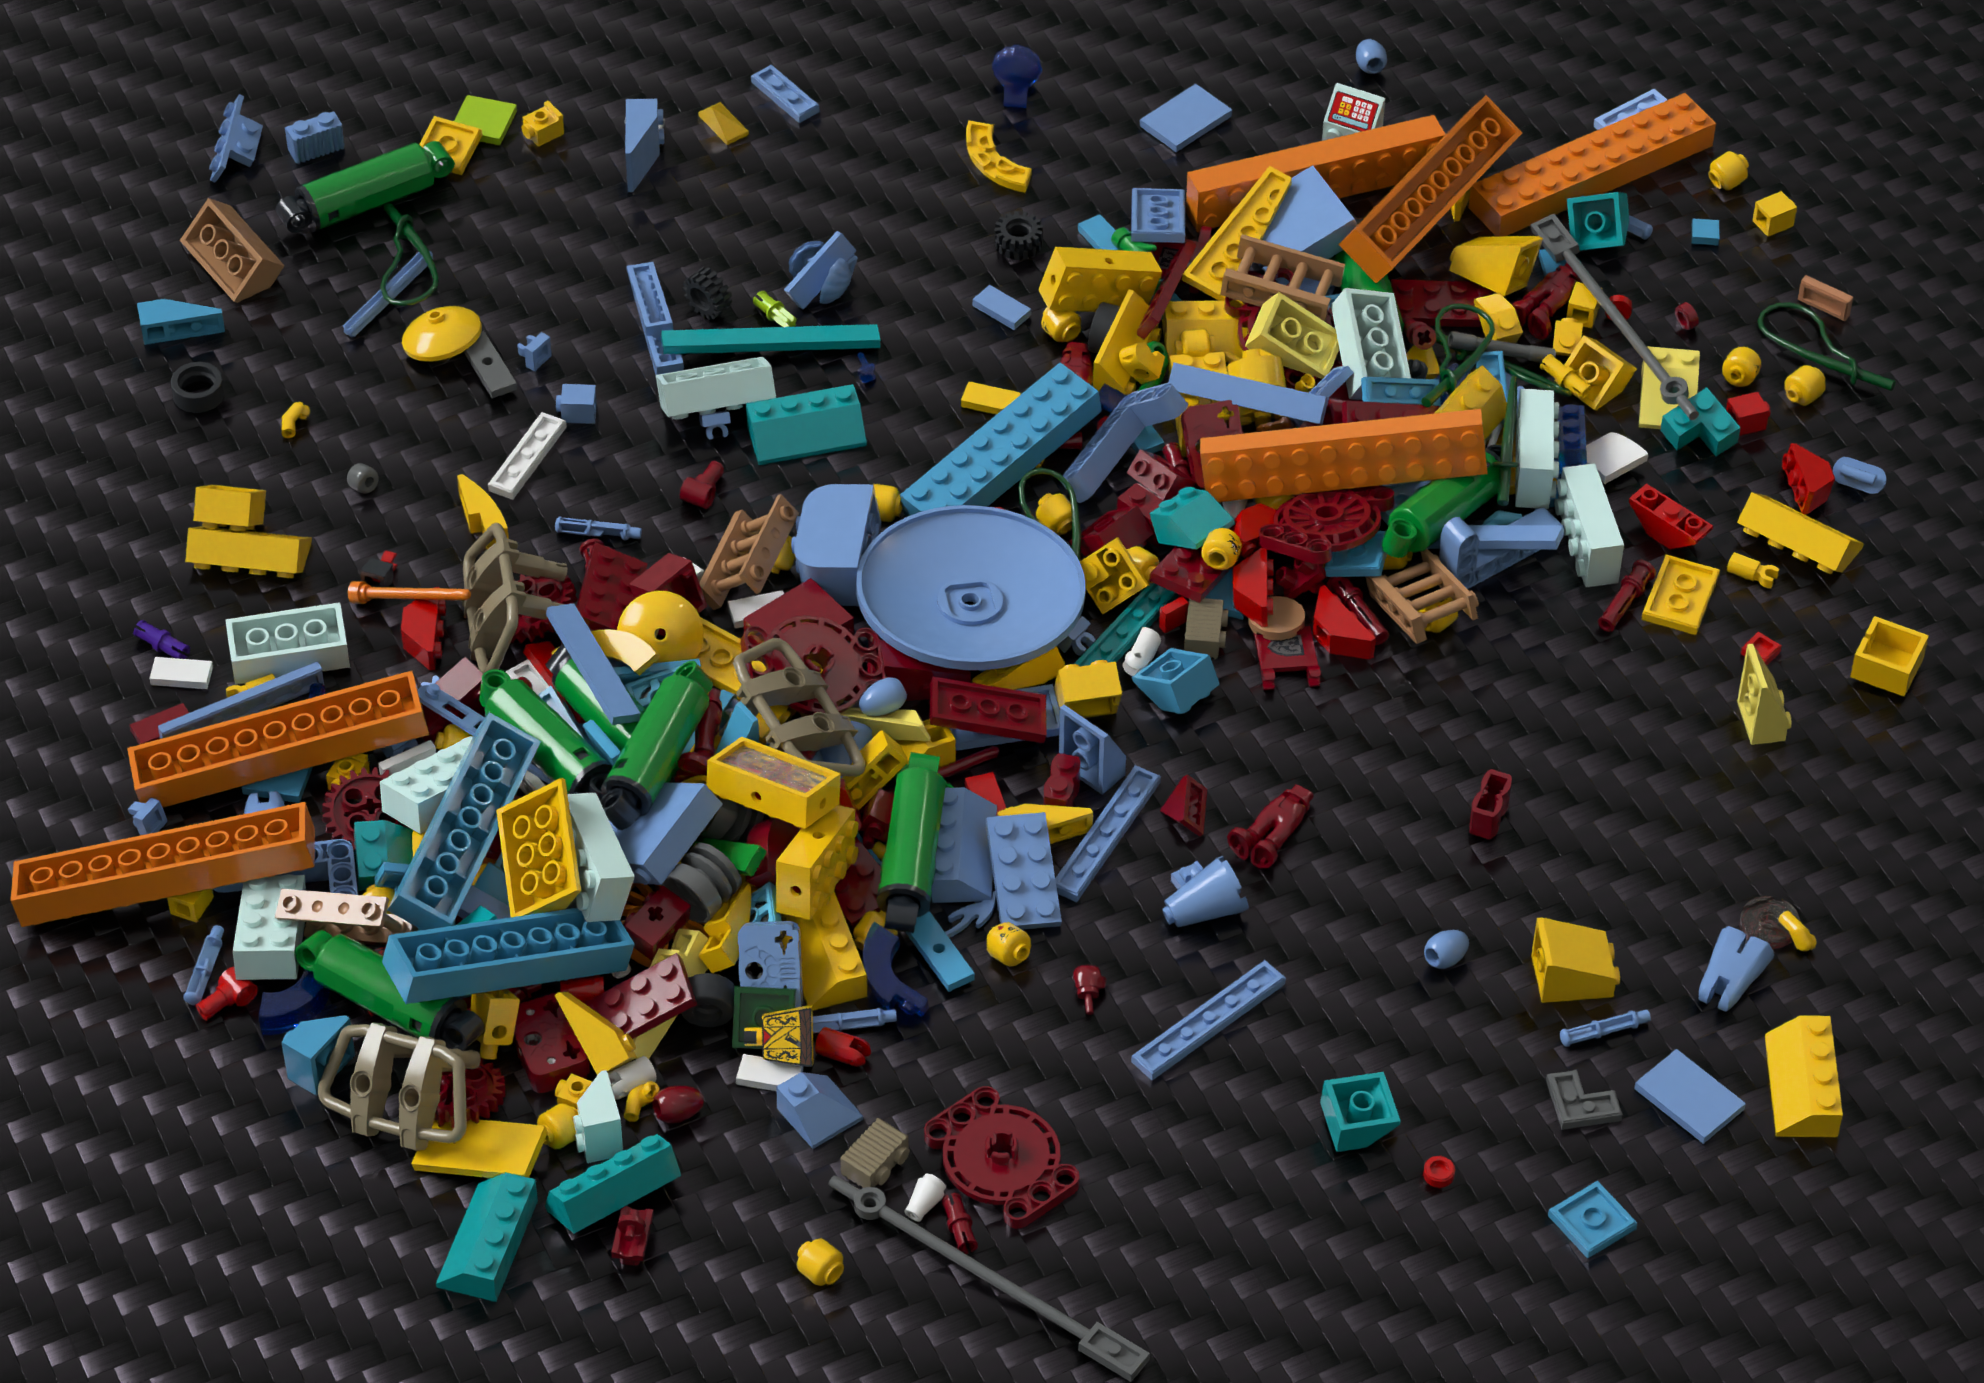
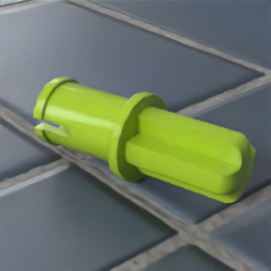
M765 291L757 293L763 301L754 296L753 304L766 313L767 319L775 321L781 327L796 326V317L784 308L782 302L775 301Z

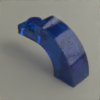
M873 922L867 933L863 949L864 968L871 991L888 1010H891L899 1002L898 1006L907 1014L913 1016L916 1013L923 1017L929 1009L928 999L902 983L895 976L891 968L893 957L900 948L899 937Z
M304 969L300 980L291 988L275 993L263 992L259 1012L261 1034L275 1035L294 1030L300 1022L312 1020L327 1003L331 990L317 983L314 979L313 971Z

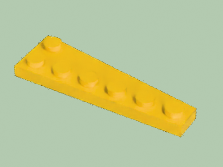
M1269 166L1182 275V281L1216 300H1225V296L1220 295L1223 276L1226 268L1237 271L1242 259L1237 258L1241 235L1260 240L1263 239L1292 184V178Z

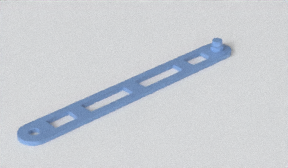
M437 684L423 685L418 689L419 698L423 705L474 736L477 730L475 727L485 719L479 713L442 691ZM449 704L467 716L460 719L444 707ZM530 763L527 771L548 784L552 783L538 767Z

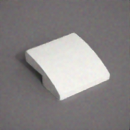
M1613 432L1568 455L1572 457L1575 466L1595 463L1600 479L1604 484L1643 464L1648 459V453L1629 438Z

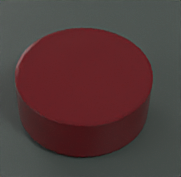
M1684 302L1675 308L1677 321L1684 329L1691 330L1699 325L1698 315L1688 302Z

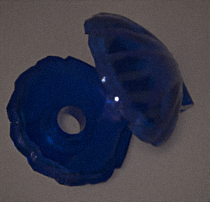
M1014 44L1004 47L995 54L992 70L995 77L1004 86V107L1027 108L1028 88L1039 79L1042 67L1038 55L1032 52L1030 48Z

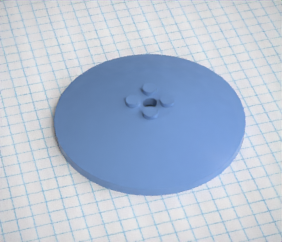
M959 505L934 508L913 514L881 532L870 543L860 560L857 571L856 594L861 613L869 626L886 643L905 655L945 668L990 670L1010 667L1035 659L1061 643L1074 629L1082 614L1085 601V577L1080 561L1074 551L1059 535L1045 525L1024 515L1004 509ZM968 601H969V602H973L974 604H973V605H968V604H965V602H968Z

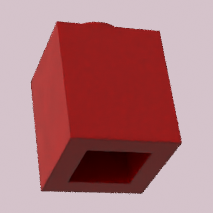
M1758 392L1727 400L1726 411L1741 427L1739 436L1766 429L1768 417L1771 414L1770 407L1766 401H1763Z

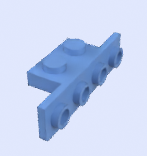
M240 94L234 103H228L223 114L227 118L220 127L219 134L222 137L216 143L214 151L217 152V155L213 158L209 168L212 170L210 180L213 182L218 180L226 168L228 157L248 167L252 165L255 159L263 125L240 115L244 96Z

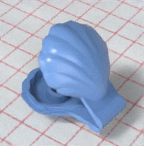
M806 242L794 251L788 262L789 272L793 278L825 245L823 242ZM853 254L847 262L843 258H839L832 265L821 289L820 303H831L845 292L851 282L858 259L857 256Z

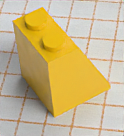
M1540 236L1475 238L1453 249L1450 256L1452 263L1449 271L1496 293H1500L1502 296L1509 295L1527 287L1543 238Z
M1547 918L1536 919L1531 956L1541 1002L1614 997L1615 985L1620 984L1619 968L1613 966L1614 946L1613 943H1608L1606 931Z

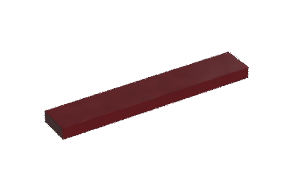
M1190 239L1174 255L1137 329V335L1143 340L1160 322L1197 246Z

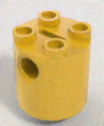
M1264 349L1243 351V357L1240 360L1231 362L1227 366L1228 375L1286 388L1282 358ZM1238 406L1241 426L1251 424L1254 421L1255 426H1259L1260 424L1270 423L1271 419L1281 420L1284 417Z

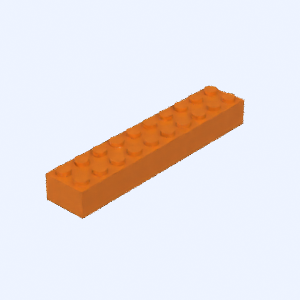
M1683 93L1474 183L1470 188L1468 208L1495 236L1510 235L1549 215H1556L1567 210V198L1604 194L1712 147L1716 122L1686 93Z
M1485 95L1338 245L1377 283L1406 256L1513 144L1522 132Z
M1431 115L1187 172L1186 213L1197 232L1201 230L1202 226L1212 228L1222 226L1269 166L1293 178L1313 165L1338 198L1394 186L1443 138L1445 132L1436 117Z
M1481 409L1200 438V456L1205 490L1217 502L1488 474Z
M408 671L129 747L127 750L134 788L139 802L146 803L150 798H154L161 802L163 808L427 736L429 731L413 671Z
M306 802L14 861L11 903L21 927L59 919H68L88 913H97L112 908L155 901L161 898L185 895L195 891L243 883L249 880L273 877L278 874L302 871L314 867L315 827Z

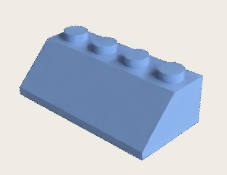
M965 787L945 788L935 857L936 869L934 883L931 888L933 903L992 900L993 871L986 818L997 816V805Z

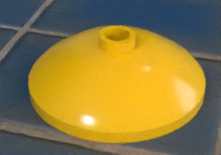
M460 306L435 308L420 315L408 326L402 337V345L406 354L413 359L419 361L444 360L456 356L472 346L481 334L482 324L479 316L470 309Z
M652 591L634 599L623 611L617 630L636 635L654 648L661 656L654 663L696 659L703 643V625L697 610L682 596L668 591ZM658 628H662L666 632V636L662 640H658L654 635Z

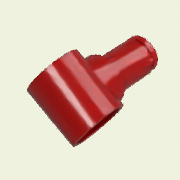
M230 967L219 977L216 991L197 1003L196 1009L202 1018L207 1021L225 1006L230 1007L233 1004L245 1006L249 1004L257 995L258 987L251 980H236L235 967Z

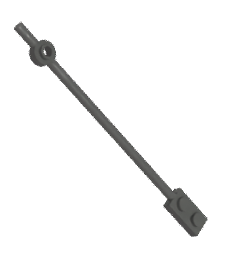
M1549 215L1530 224L1532 233L1543 238L1541 244L1556 263L1564 259L1659 379L1661 382L1660 392L1662 400L1667 404H1678L1690 420H1695L1699 416V412L1688 400L1687 382L1680 377H1670L1575 256L1576 253L1580 252L1579 245L1556 215Z
M836 1175L830 1179V1187L854 1201V1209L859 1217L866 1220L883 1218L1082 1339L1079 1342V1351L1128 1381L1132 1382L1148 1363L1150 1358L1149 1352L1101 1323L1096 1322L1091 1329H1088L887 1207L885 1195L880 1189L865 1187L859 1190Z

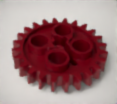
M520 574L518 582L524 583L525 590L523 592L526 594L548 598L552 602L561 604H573L578 601L577 591L569 576H566L564 581H558L542 576L539 578L525 577V575ZM518 614V626L511 643L518 639L519 643L522 644L526 638L533 642L536 635L544 638L546 631L554 633L555 629L548 618L543 620Z
M362 767L361 775L358 776L353 770H350V779L342 775L339 776L340 785L332 783V793L326 792L325 794L326 803L322 805V812L325 813L322 816V822L327 824L325 832L326 834L333 833L332 840L345 839L349 841L353 846L354 855V829L351 828L354 826V822L386 820L409 828L384 813L381 800L376 798L381 795L380 781L389 777V770H386L383 775H378V769L374 767L372 774H368L365 767ZM357 799L360 802L357 804L348 803L347 800Z
M481 1058L478 1068L474 1070L465 1069L467 1121L472 1120L475 1123H479L480 1116L490 1118V1111L498 1112V1105H503V1097H506L504 1076L501 1075L500 1069H494L492 1062L484 1065V1058ZM442 1072L439 1092L440 1101L436 1108L434 1121H438V1127L443 1126L445 1122H449L451 1128H454L453 1072Z

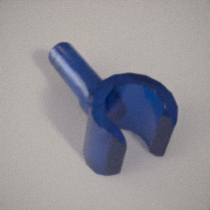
M859 353L857 356L862 365L858 369L860 380L863 383H867L876 379V375L873 372L875 365L867 362L864 353Z

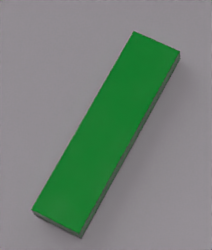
M698 837L695 844H709L721 851L734 864L739 874L745 876L754 875L767 852L760 845Z

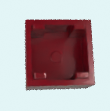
M671 553L665 555L629 584L634 599L652 591H668L678 594L689 601L698 614L707 607L692 561ZM659 628L658 634L665 637V630Z

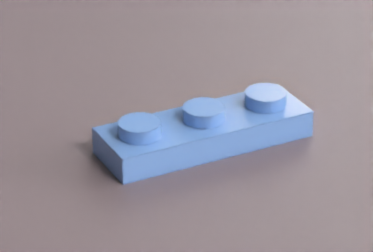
M1652 89L1595 118L1594 127L1599 130L1667 101V99L1657 90Z

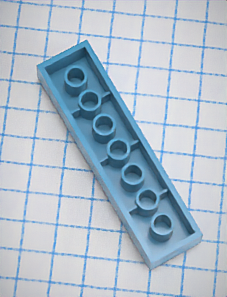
M1061 362L1058 363L901 493L900 498L904 515L908 517L922 511L946 506L975 505L988 507L1017 483L1028 471L1035 468L1102 412L1099 391Z
M488 713L477 728L387 911L422 930L448 927L453 924L499 829L496 810L512 802L541 743L540 740L492 713Z
M578 908L389 935L382 963L405 1004L626 971L635 944L620 920L586 922L582 911Z

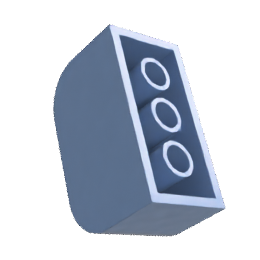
M830 484L819 487L806 497L801 516L796 518L797 536L792 537L791 549L796 557V572L800 575L801 584L810 578L813 579L841 606H859L856 594L859 563L867 547L880 534L881 518L874 485Z

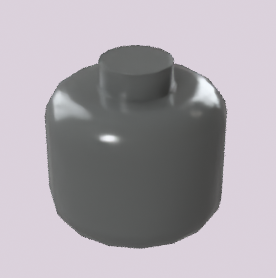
M363 463L352 466L347 474L348 485L363 494L372 492L377 487L379 481L378 473L372 467Z

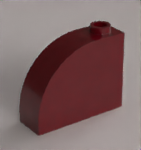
M810 578L744 617L743 624L744 633L750 626H760L770 635L776 626L787 619L795 616L813 615L837 622L854 636V617ZM809 622L801 623L802 625H804V624H814V625H817V623H809ZM792 625L787 626L780 631L782 633H785L787 630L792 628ZM756 635L748 636V640L752 645L757 646L762 643L761 639Z
M772 817L757 823L751 829L746 843L760 845L767 852L754 875L745 876V881L757 888H761L768 882L776 886V861L801 828Z

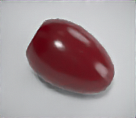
M670 1086L664 1088L653 1099L654 1113L660 1121L665 1123H679L687 1120L698 1113L704 1104L703 1094L698 1089L689 1086Z

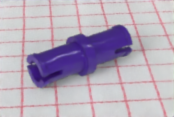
M145 620L137 623V626L144 629L145 632L134 628V636L151 644L157 652L163 651L178 659L187 658V656L178 652V649L187 654L190 653L189 645L173 638L169 631L159 630Z

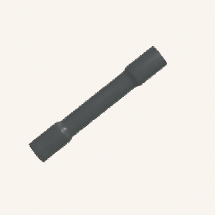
M1451 331L1448 337L1449 348L1476 351L1485 338ZM1491 340L1485 352L1503 351L1504 356L1527 359L1528 361L1543 363L1542 360L1549 354H1552L1554 357L1556 356V351L1553 348L1535 345L1527 346L1498 340Z

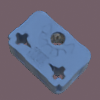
M793 921L749 922L744 924L738 932L740 986L786 988L787 986V988H796V1008L802 1007L801 931L798 924ZM782 931H786L787 936H792L793 938L789 940L785 950L782 940L777 939ZM753 962H757L758 967H763V971H760L758 976H753V972L747 969L751 967Z

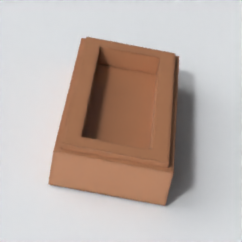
M1805 275L1801 280L1798 300L1846 321L1850 316L1853 296Z

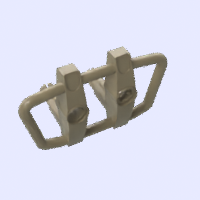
M493 523L466 552L463 561L464 589H468L471 592L470 599L462 600L464 618H468L470 630V659L477 661L478 668L483 674L488 670H499L517 629L518 614L546 620L548 618L546 616L547 607L566 605L552 602L548 598L526 594L523 592L525 590L524 583L514 581L513 572L536 578L542 576L564 581L567 575V564L544 560L541 556L519 552L516 550L518 548L517 541L507 539L505 531L499 523ZM495 538L496 543L493 544L487 551H485V553L475 563L477 556Z
M772 638L734 658V669L741 683V687L736 693L741 698L739 702H742L755 717L760 713L771 730L765 738L767 743H771L769 747L841 773V776L857 777L864 773L866 768L865 760L853 738L858 730L854 728L849 717L839 713L826 692L829 685L825 683L821 673L809 670L786 641ZM773 650H778L792 666L752 679L746 664ZM816 698L825 713L816 712L813 715L801 717L781 725L769 706H788L791 703ZM729 720L720 729L719 736H723ZM843 744L854 765L807 760L800 751H818L822 748Z
M382 1023L348 1025L342 1029L319 1082L318 1096L324 1106L351 1119L352 1132L366 1136H375L379 1130L400 1136L401 1147L410 1148L415 1151L425 1150L428 1141L455 1143L462 1139L467 1128L465 1069L474 1070L478 1068L481 1057L477 1051L448 1049L446 1042L443 1040H435L432 1037L423 1036L417 1038L397 1033L396 1027L386 1026ZM365 1037L354 1073L350 1079L351 1103L348 1104L333 1097L330 1093V1088L351 1038ZM411 1057L403 1086L399 1092V1123L383 1119L388 1092L391 1088L393 1058ZM442 1072H453L454 1128L452 1131L432 1129L436 1108L440 1101L439 1092Z

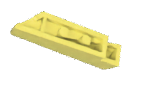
M849 708L840 713L843 716L849 717L850 721L863 723L870 727L873 737L883 730L893 740L930 741L931 739L916 710L898 709L895 712L882 716H868L860 708ZM797 711L801 715V717L809 716L808 714Z
M678 929L671 950L659 948L651 966L678 953L683 959L688 977L704 974L708 967L698 955L709 938L699 930ZM677 1016L633 1039L636 1045L634 1052L637 1058L635 1059L642 1056L648 1059L651 1057Z

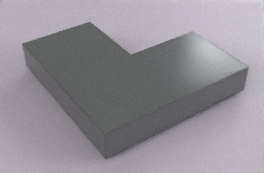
M1577 1070L1547 1074L1546 1082L1562 1130L1622 1121L1623 1114L1615 1090L1584 1094Z

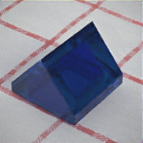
M1104 383L1099 391L1101 408L1112 413L1119 402L1127 395Z

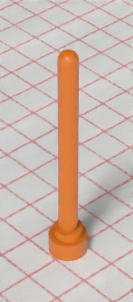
M353 581L348 587V599L352 604H365L371 599L468 600L471 597V592L468 589L371 587V585L364 581Z

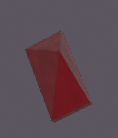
M1187 774L1180 780L1160 811L1191 832L1201 836L1204 834L1207 788Z

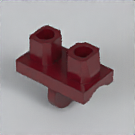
M1297 558L1294 560L1293 570L1282 566L1275 573L1276 583L1283 587L1284 597L1294 599L1308 590L1318 594L1320 587L1324 586L1323 580L1326 578L1323 564H1312Z
M628 1206L621 1208L611 1251L612 1258H619L620 1263L634 1266L639 1265V1262L643 1261L654 1215L653 1209L636 1210Z

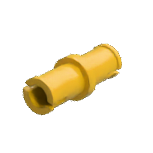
M1552 354L1547 355L1542 360L1543 363L1540 364V368L1554 377L1560 387H1566L1580 400L1585 399L1589 395L1592 386L1578 377L1572 367H1566Z

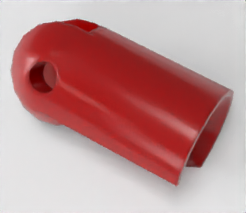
M823 1027L816 1039L815 1052L818 1055L857 1067L865 1064V1057L871 1055V1047L862 1038Z

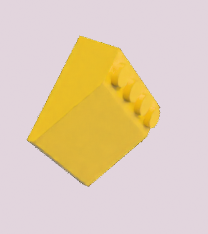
M560 778L496 810L511 917L565 910L581 892L566 781Z

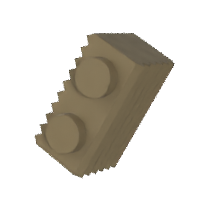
M1204 598L1198 603L1189 599L1184 644L1185 651L1208 654L1210 658H1218L1219 648H1225L1226 631H1221V627H1227L1229 610H1223L1224 600Z
M877 1118L869 1126L868 1130H865L864 1134H861L860 1138L841 1156V1174L856 1182L858 1186L861 1185L862 1188L875 1187L877 1184L883 1185L889 1178L891 1169L896 1164H903L910 1152L908 1136L880 1118Z

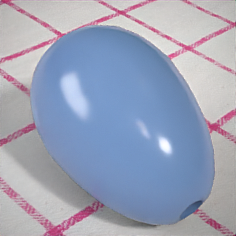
M1365 39L1361 41L1356 49L1358 66L1368 74L1381 72L1387 63L1386 50L1375 40Z
M884 678L872 684L863 693L859 701V707L868 716L886 715L898 710L905 703L907 694L898 679Z
M1459 930L1439 932L1427 941L1424 949L1425 958L1435 968H1449L1459 962L1466 954L1469 939L1464 932Z

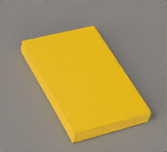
M1665 555L1643 610L1641 620L1696 635L1719 578L1720 569Z

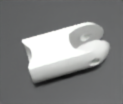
M1142 627L1132 650L1126 654L1123 668L1130 676H1134L1152 662L1161 643V638L1156 631Z
M645 1056L608 1073L615 1100L627 1096L633 1088L648 1081L656 1082L657 1079L652 1063Z

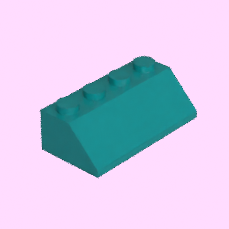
M854 384L746 403L747 428L759 465L867 446L861 407Z
M658 1134L644 1138L639 1144L628 1150L616 1153L613 1158L601 1164L591 1166L583 1174L573 1179L565 1180L558 1187L549 1191L545 1203L546 1211L572 1233L584 1229L682 1176L672 1145Z
M505 1172L478 1183L436 1282L437 1288L497 1301L538 1202L536 1179Z

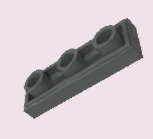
M482 331L476 342L463 351L492 398L517 390L515 379L486 333Z

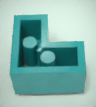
M1707 387L1688 399L1699 412V416L1695 420H1690L1680 406L1675 407L1662 416L1660 431L1676 450H1679L1697 437L1703 440L1715 456L1738 443L1741 427Z

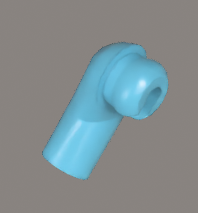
M1498 510L1484 520L1483 525H1509L1522 518V515Z

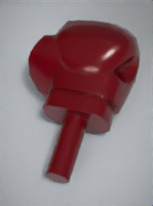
M1081 965L1075 968L1073 979L1078 998L1085 999L1086 1014L1092 1015V999L1098 998L1099 989L1106 987V977L1102 976L1101 970L1097 966Z

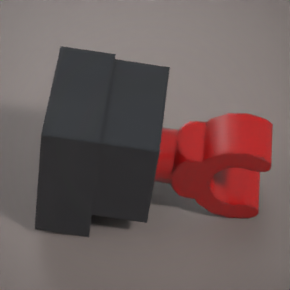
M386 550L381 560L370 558L361 569V581L366 582L371 587L389 588L393 582V572L397 567V564L393 563L397 553Z

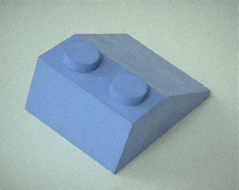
M657 98L626 99L625 155L628 192H633L659 157L660 144H665L664 128L659 129V125H663V109H658Z
M1066 705L1061 706L1059 753L1078 756L1080 758V780L1103 795L1125 776L1126 755L1108 734Z

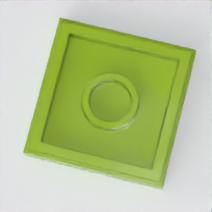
M467 95L454 122L482 129L483 135L480 142L501 145L517 112V105Z

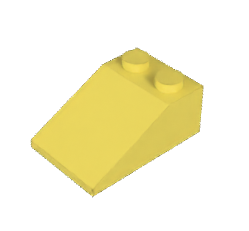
M1280 292L1263 303L1245 344V347L1248 349H1264L1275 356H1280L1285 367L1308 373L1321 379L1331 371L1339 352L1336 329Z
M1647 346L1670 377H1680L1687 382L1688 399L1697 394L1700 351ZM1644 360L1641 373L1639 427L1661 429L1662 416L1679 405L1667 404L1662 400L1660 392L1661 382Z
M1747 644L1737 703L1751 745L1785 741L1787 729L1791 728V716L1788 711L1785 712L1783 692L1778 690L1774 677L1754 644Z

